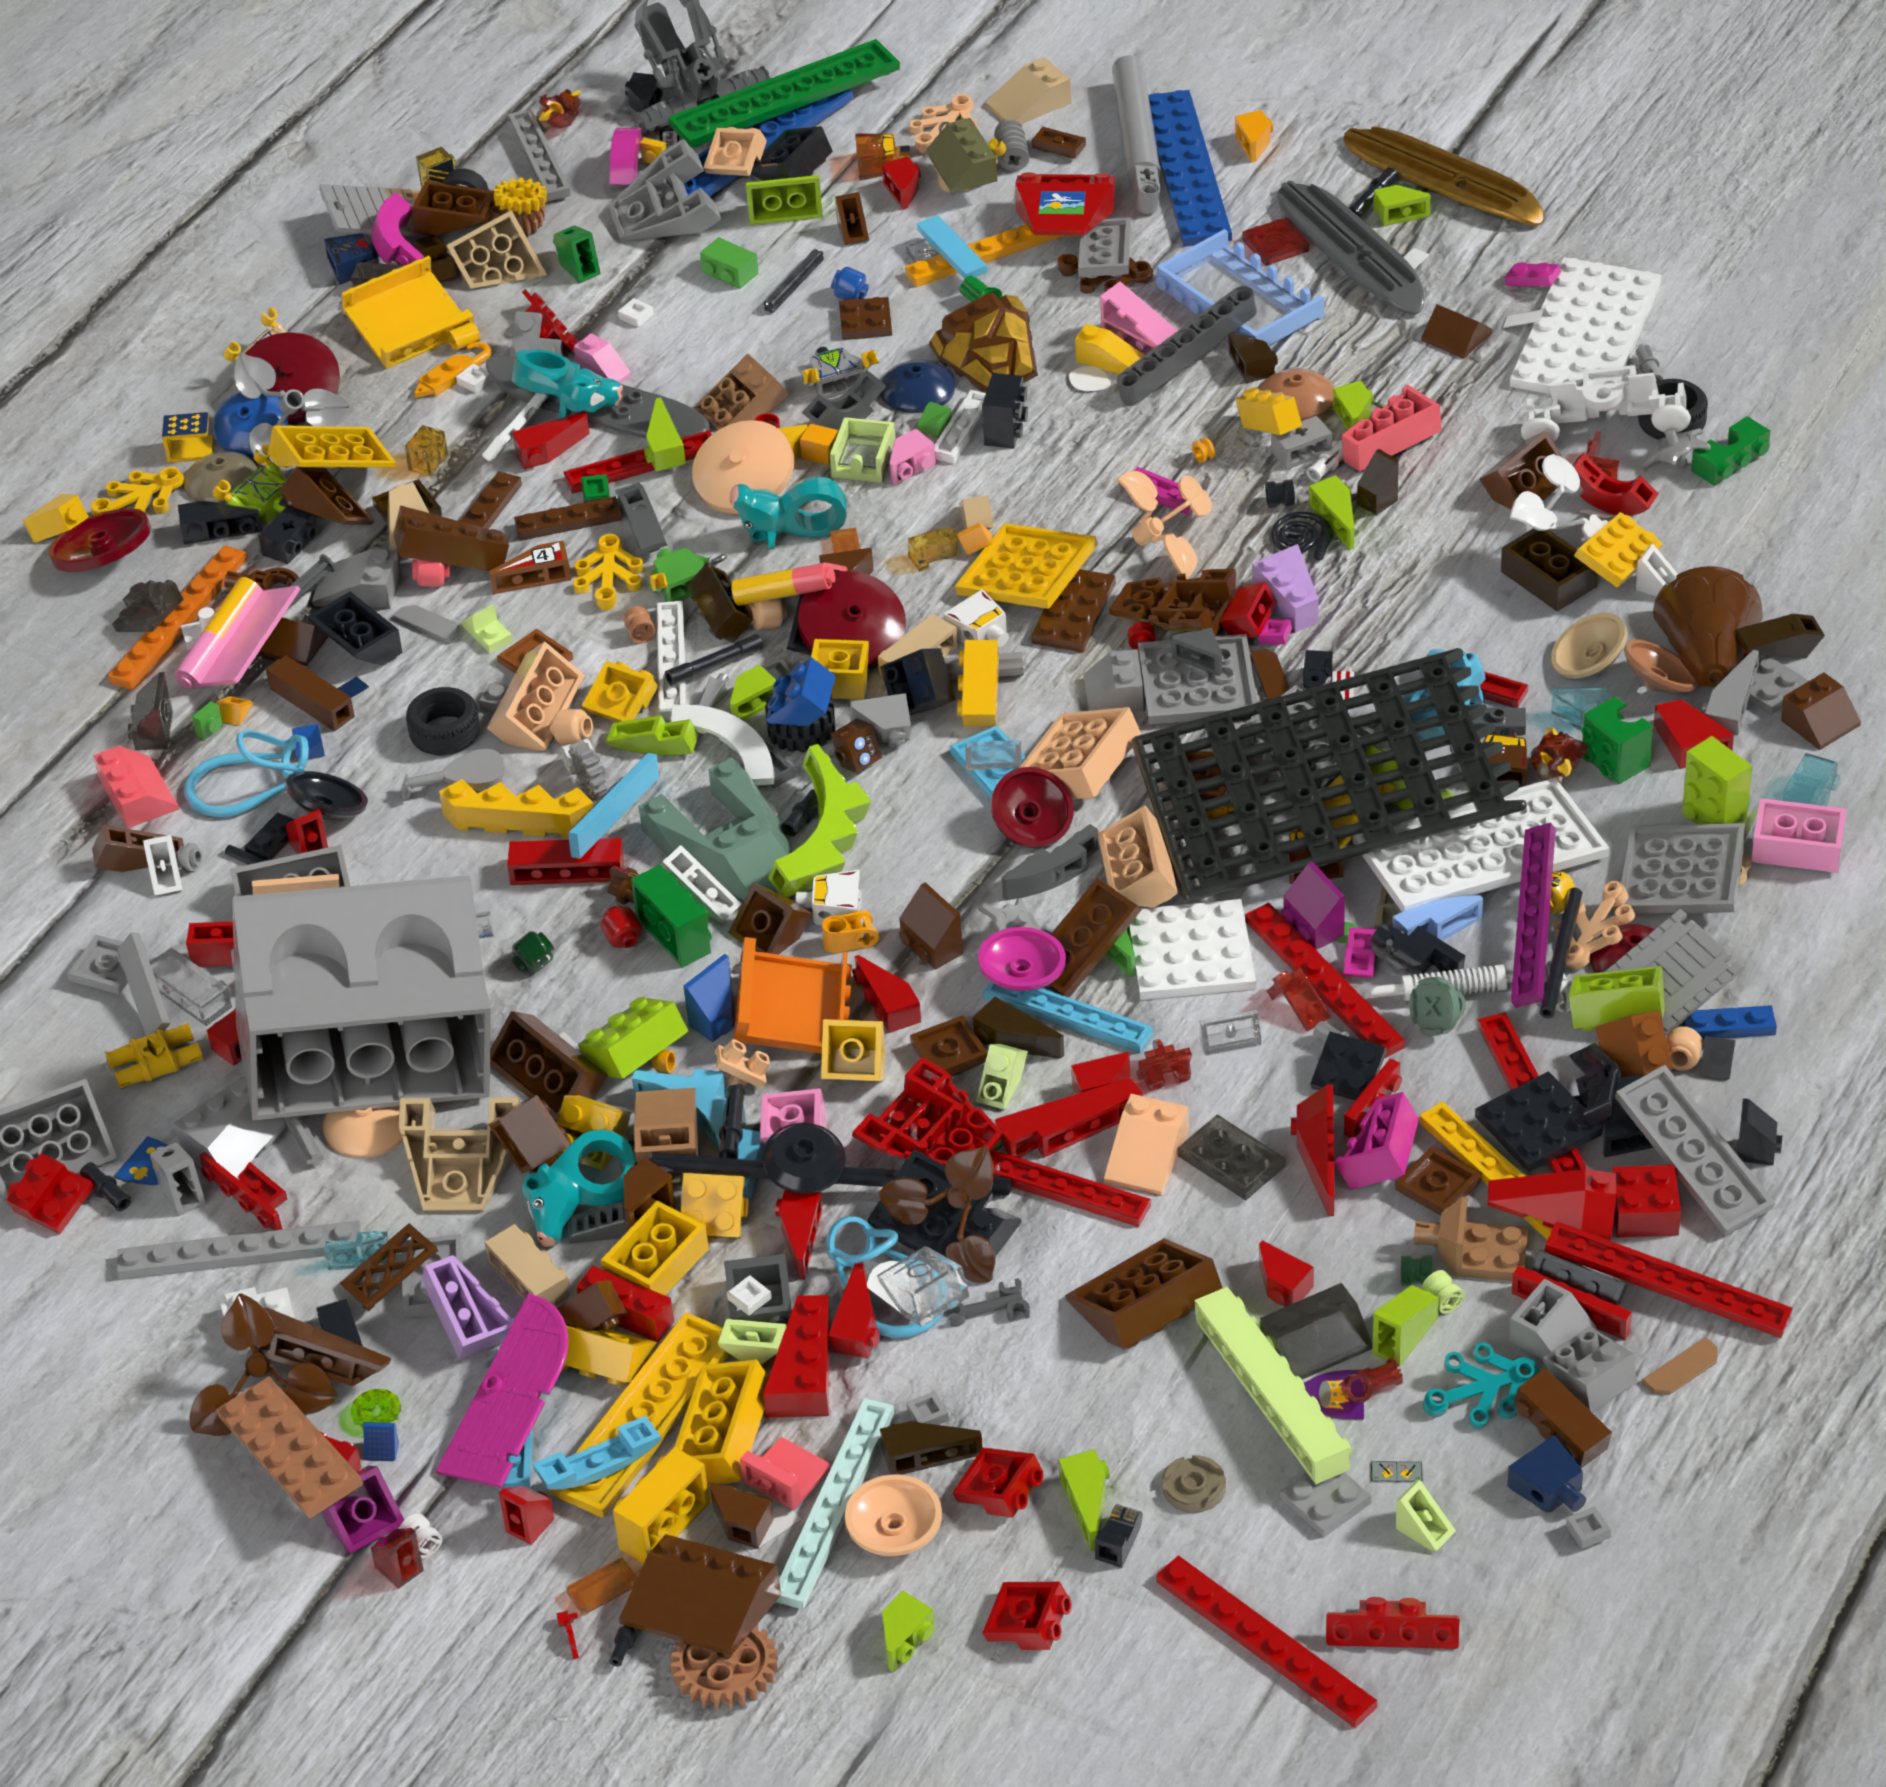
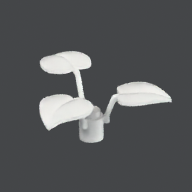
M1555 454L1549 455L1543 460L1542 469L1546 478L1552 484L1559 486L1557 493L1544 508L1543 501L1539 496L1525 491L1516 498L1510 514V519L1526 524L1527 532L1533 528L1539 531L1549 529L1556 534L1558 531L1583 524L1582 532L1588 540L1608 523L1606 519L1593 514L1588 520L1581 518L1556 527L1557 517L1550 509L1564 492V489L1570 493H1575L1580 486V479L1575 468L1567 460Z

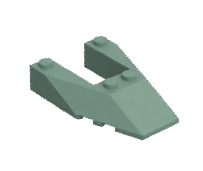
M732 757L708 769L711 794L736 819L710 833L703 835L663 794L638 806L642 831L667 856L681 845L739 902H744L753 883L778 893L768 877L774 861L792 853L791 847L781 828L780 821L748 773Z

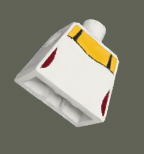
M980 590L944 613V620L956 626L957 640L964 644L965 640H998V647H1002L1009 639V635L1006 633V615L1004 611L983 590Z
M859 870L817 875L813 878V892H796V903L805 909H812L813 921L816 925H822L824 919L829 916L859 911L861 902Z

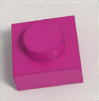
M1268 619L1260 636H1258L1259 644H1286L1292 629L1291 620Z

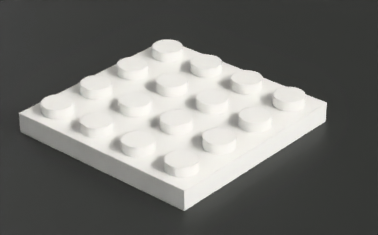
M1241 899L1141 908L1142 911L1129 925L1131 944L1135 953V970L1140 1000L1256 989V978Z

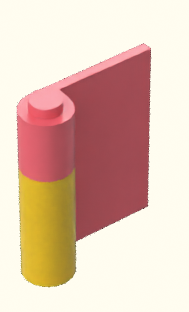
M825 562L734 579L732 581L733 598L735 603L741 606L827 590L835 582V573L847 571V567Z

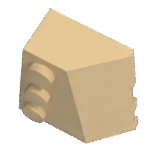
M512 210L446 245L447 252L453 257L457 270L470 289L547 276Z

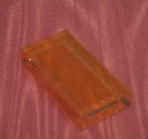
M856 528L830 531L834 553L861 549Z
M623 1557L567 1586L566 1591L582 1615H585L632 1590L638 1577Z

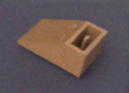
M747 353L694 408L717 430H720L730 424L754 420L760 414L771 413L789 393L776 378Z
M696 1088L636 1092L634 1141L637 1164L644 1158L649 1160L650 1153L698 1156Z

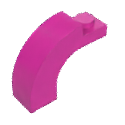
M641 128L615 129L610 153V185H630L637 178L640 142L643 139L641 138Z
M397 192L387 198L381 205L372 227L371 237L376 252L386 264L394 261L400 267H404L416 260L423 259L424 256L406 241L400 233L399 229L408 224L412 214V206Z

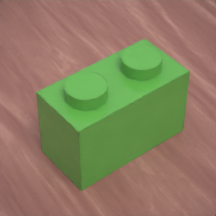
M720 237L700 252L703 273L739 289L759 274L756 253Z

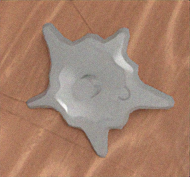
M1670 428L1664 432L1666 437L1659 440L1655 450L1642 462V468L1646 469L1658 460L1662 462L1669 460L1673 466L1677 463L1679 467H1682L1688 463L1685 455L1694 449L1710 450L1711 446L1707 442L1695 437L1696 435L1703 434V430L1700 428L1683 433H1675L1674 428Z
M1017 898L1015 905L1007 904L1001 909L987 905H980L978 907L980 912L988 915L993 920L992 928L995 932L1013 927H1029L1050 934V931L1039 926L1033 914L1027 911L1022 898Z

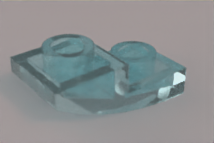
M357 1232L356 1241H326L324 1253L328 1270L359 1267L389 1241L388 1232Z

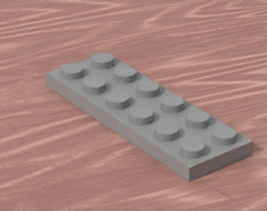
M1666 1065L1616 1092L1615 1099L1667 1165H1674L1676 1176L1723 1236L1730 1234L1773 1209L1775 1205L1773 1199Z

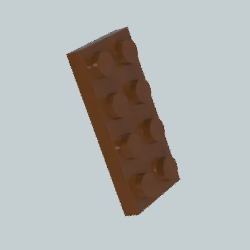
M1079 569L1049 609L1044 608L1032 633V643L1084 653L1116 584L1115 575Z
M1097 878L1050 934L1062 944L1066 960L1062 974L1048 986L1061 995L1070 998L1142 911L1139 906Z

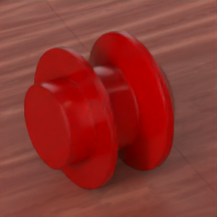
M1138 622L1131 625L1128 629L1130 647L1138 651V643L1156 641L1153 626L1146 622Z

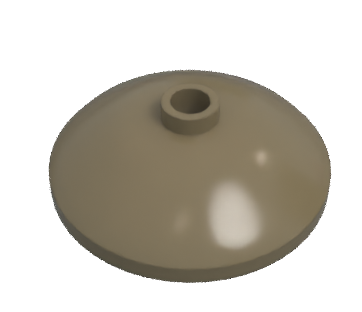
M221 451L211 453L197 460L187 470L184 476L186 493L196 502L208 501L226 504L227 501L225 499L217 500L213 496V490L215 486H218L220 480H226L230 483V493L258 469L259 465L251 457L239 452Z

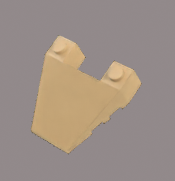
M490 1097L488 1124L514 1105L520 1103L519 1097ZM400 1098L399 1130L423 1212H484L511 1161L510 1156L489 1125L487 1130H434L436 1111L430 1098Z

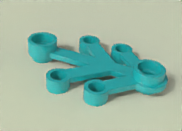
M1479 1343L1475 1346L1473 1352L1474 1360L1479 1364L1488 1363L1504 1372L1494 1375L1464 1362V1358L1460 1353L1450 1352L1444 1361L1445 1370L1451 1374H1461L1475 1382L1447 1391L1438 1388L1431 1389L1426 1393L1423 1400L1425 1412L1430 1416L1440 1417L1447 1412L1449 1404L1482 1394L1477 1407L1472 1409L1469 1415V1424L1475 1429H1482L1487 1425L1489 1410L1499 1388L1512 1384L1507 1398L1502 1399L1498 1406L1500 1417L1507 1420L1512 1419L1517 1413L1514 1401L1518 1387L1539 1373L1540 1369L1529 1358L1522 1357L1512 1361L1494 1353L1493 1348L1488 1343ZM1484 1350L1488 1353V1356L1482 1357L1478 1354V1351ZM1454 1359L1459 1362V1365L1452 1366L1449 1360ZM1519 1369H1526L1530 1374L1523 1375ZM1432 1397H1439L1443 1402L1435 1403ZM1509 1405L1513 1408V1411L1506 1412L1503 1406ZM1479 1414L1483 1416L1484 1421H1476L1473 1416Z

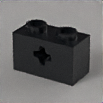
M287 505L258 535L262 555L289 564L317 535L314 514Z

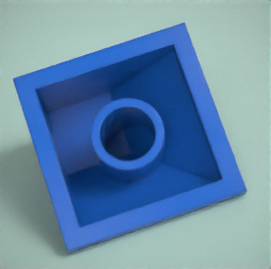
M724 954L683 986L688 1026L711 1042L727 1034L734 1026V995L729 956Z

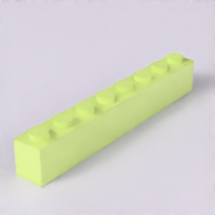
M1225 1287L1194 1300L1197 1324L1314 1483L1318 1484L1349 1471V1456L1352 1455L1349 1442L1345 1437L1341 1438L1332 1419L1324 1416L1317 1399L1314 1396H1309L1302 1379L1299 1376H1294L1286 1358L1283 1355L1279 1356L1271 1338L1264 1336L1254 1316L1250 1317L1246 1312L1242 1299L1239 1296L1235 1297L1231 1290Z

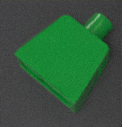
M571 226L554 234L553 243L556 246L559 263L574 279L582 283L601 274L593 235L590 231L577 226Z

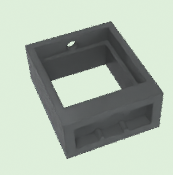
M785 1254L724 1261L727 1292L750 1275L763 1286L781 1284L783 1305L759 1308L750 1316L742 1310L737 1311V1306L728 1300L730 1319L785 1324L787 1327L792 1307Z

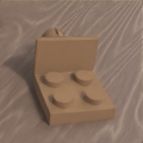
M1468 1197L1459 1198L1441 1213L1440 1222L1431 1223L1416 1220L1414 1245L1421 1244L1438 1247V1257L1455 1276L1512 1281L1516 1268L1518 1266L1525 1268L1528 1227L1467 1222Z

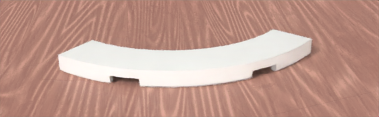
M536 393L511 424L501 434L497 435L482 456L488 461L494 460L497 454L501 453L513 440L512 432L522 429L550 395Z
M688 704L672 706L671 722L690 719L697 733H711L719 737V740L727 744L734 751H737L744 764L745 771L756 786L774 784V768L769 750L761 736L750 725L730 713L711 707Z

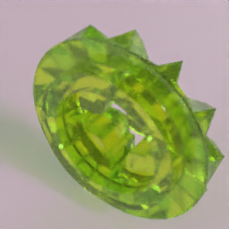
M386 1389L368 1390L360 1394L351 1406V1416L354 1424L360 1425L362 1429L364 1422L398 1421L399 1413L402 1411L397 1395ZM376 1404H378L381 1411H379V1415L373 1416L372 1413L376 1408Z

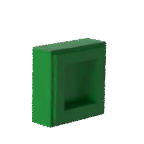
M607 474L581 477L584 503L602 498H610Z

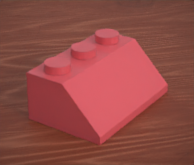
M121 746L93 755L99 780L127 829L179 810L176 800L150 756Z

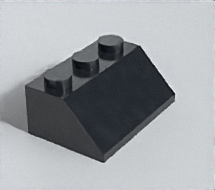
M822 126L785 130L763 152L761 160L754 162L751 174L761 181L812 176L813 171L823 164L826 158L833 152Z
M351 591L307 616L309 622L356 659L382 666L403 653L399 629Z

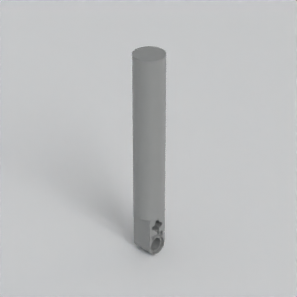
M1126 55L1114 62L1112 75L1127 175L1133 188L1135 208L1141 213L1152 214L1156 212L1158 206L1161 171L1143 62L1136 56Z

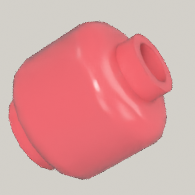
M413 559V581H417L420 587H442L445 578H450V565Z

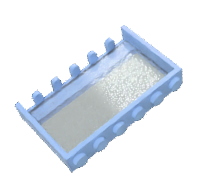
M1225 229L1156 266L1157 287L1197 315L1207 310L1233 289L1239 286L1251 287L1256 303V315L1235 330L1234 333L1266 341L1268 346L1303 328L1308 323H1312L1315 319L1321 320L1324 318V297L1320 295L1311 300V293L1306 287L1300 290V297L1294 293L1292 277L1287 276L1284 278L1282 285L1277 281V268L1273 264L1267 267V274L1261 270V258L1257 253L1250 256V262L1244 259V245L1241 242L1234 244V251L1228 248V231Z

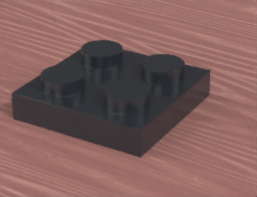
M1329 1031L1310 1083L1311 1088L1320 1090L1326 1085H1333L1334 1095L1356 1101L1380 1071L1387 1053L1386 1047Z

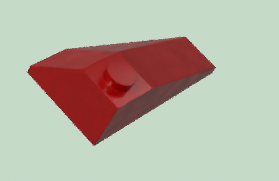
M1333 1085L1324 1086L1297 1104V1117H1291V1135H1297V1149L1328 1216H1334Z
M1584 1169L1488 1181L1487 1206L1521 1218L1529 1215L1543 1220L1542 1225L1552 1228L1555 1222L1558 1221L1611 1241L1616 1202V1173Z

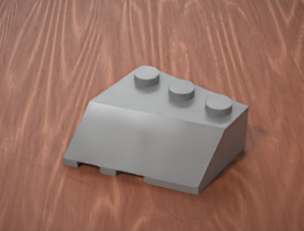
M244 1076L173 1123L179 1144L188 1155L201 1164L199 1155L206 1152L238 1180L239 1174L249 1162L254 1164V1157L261 1150H267L286 1128L282 1118L252 1121L247 1084Z

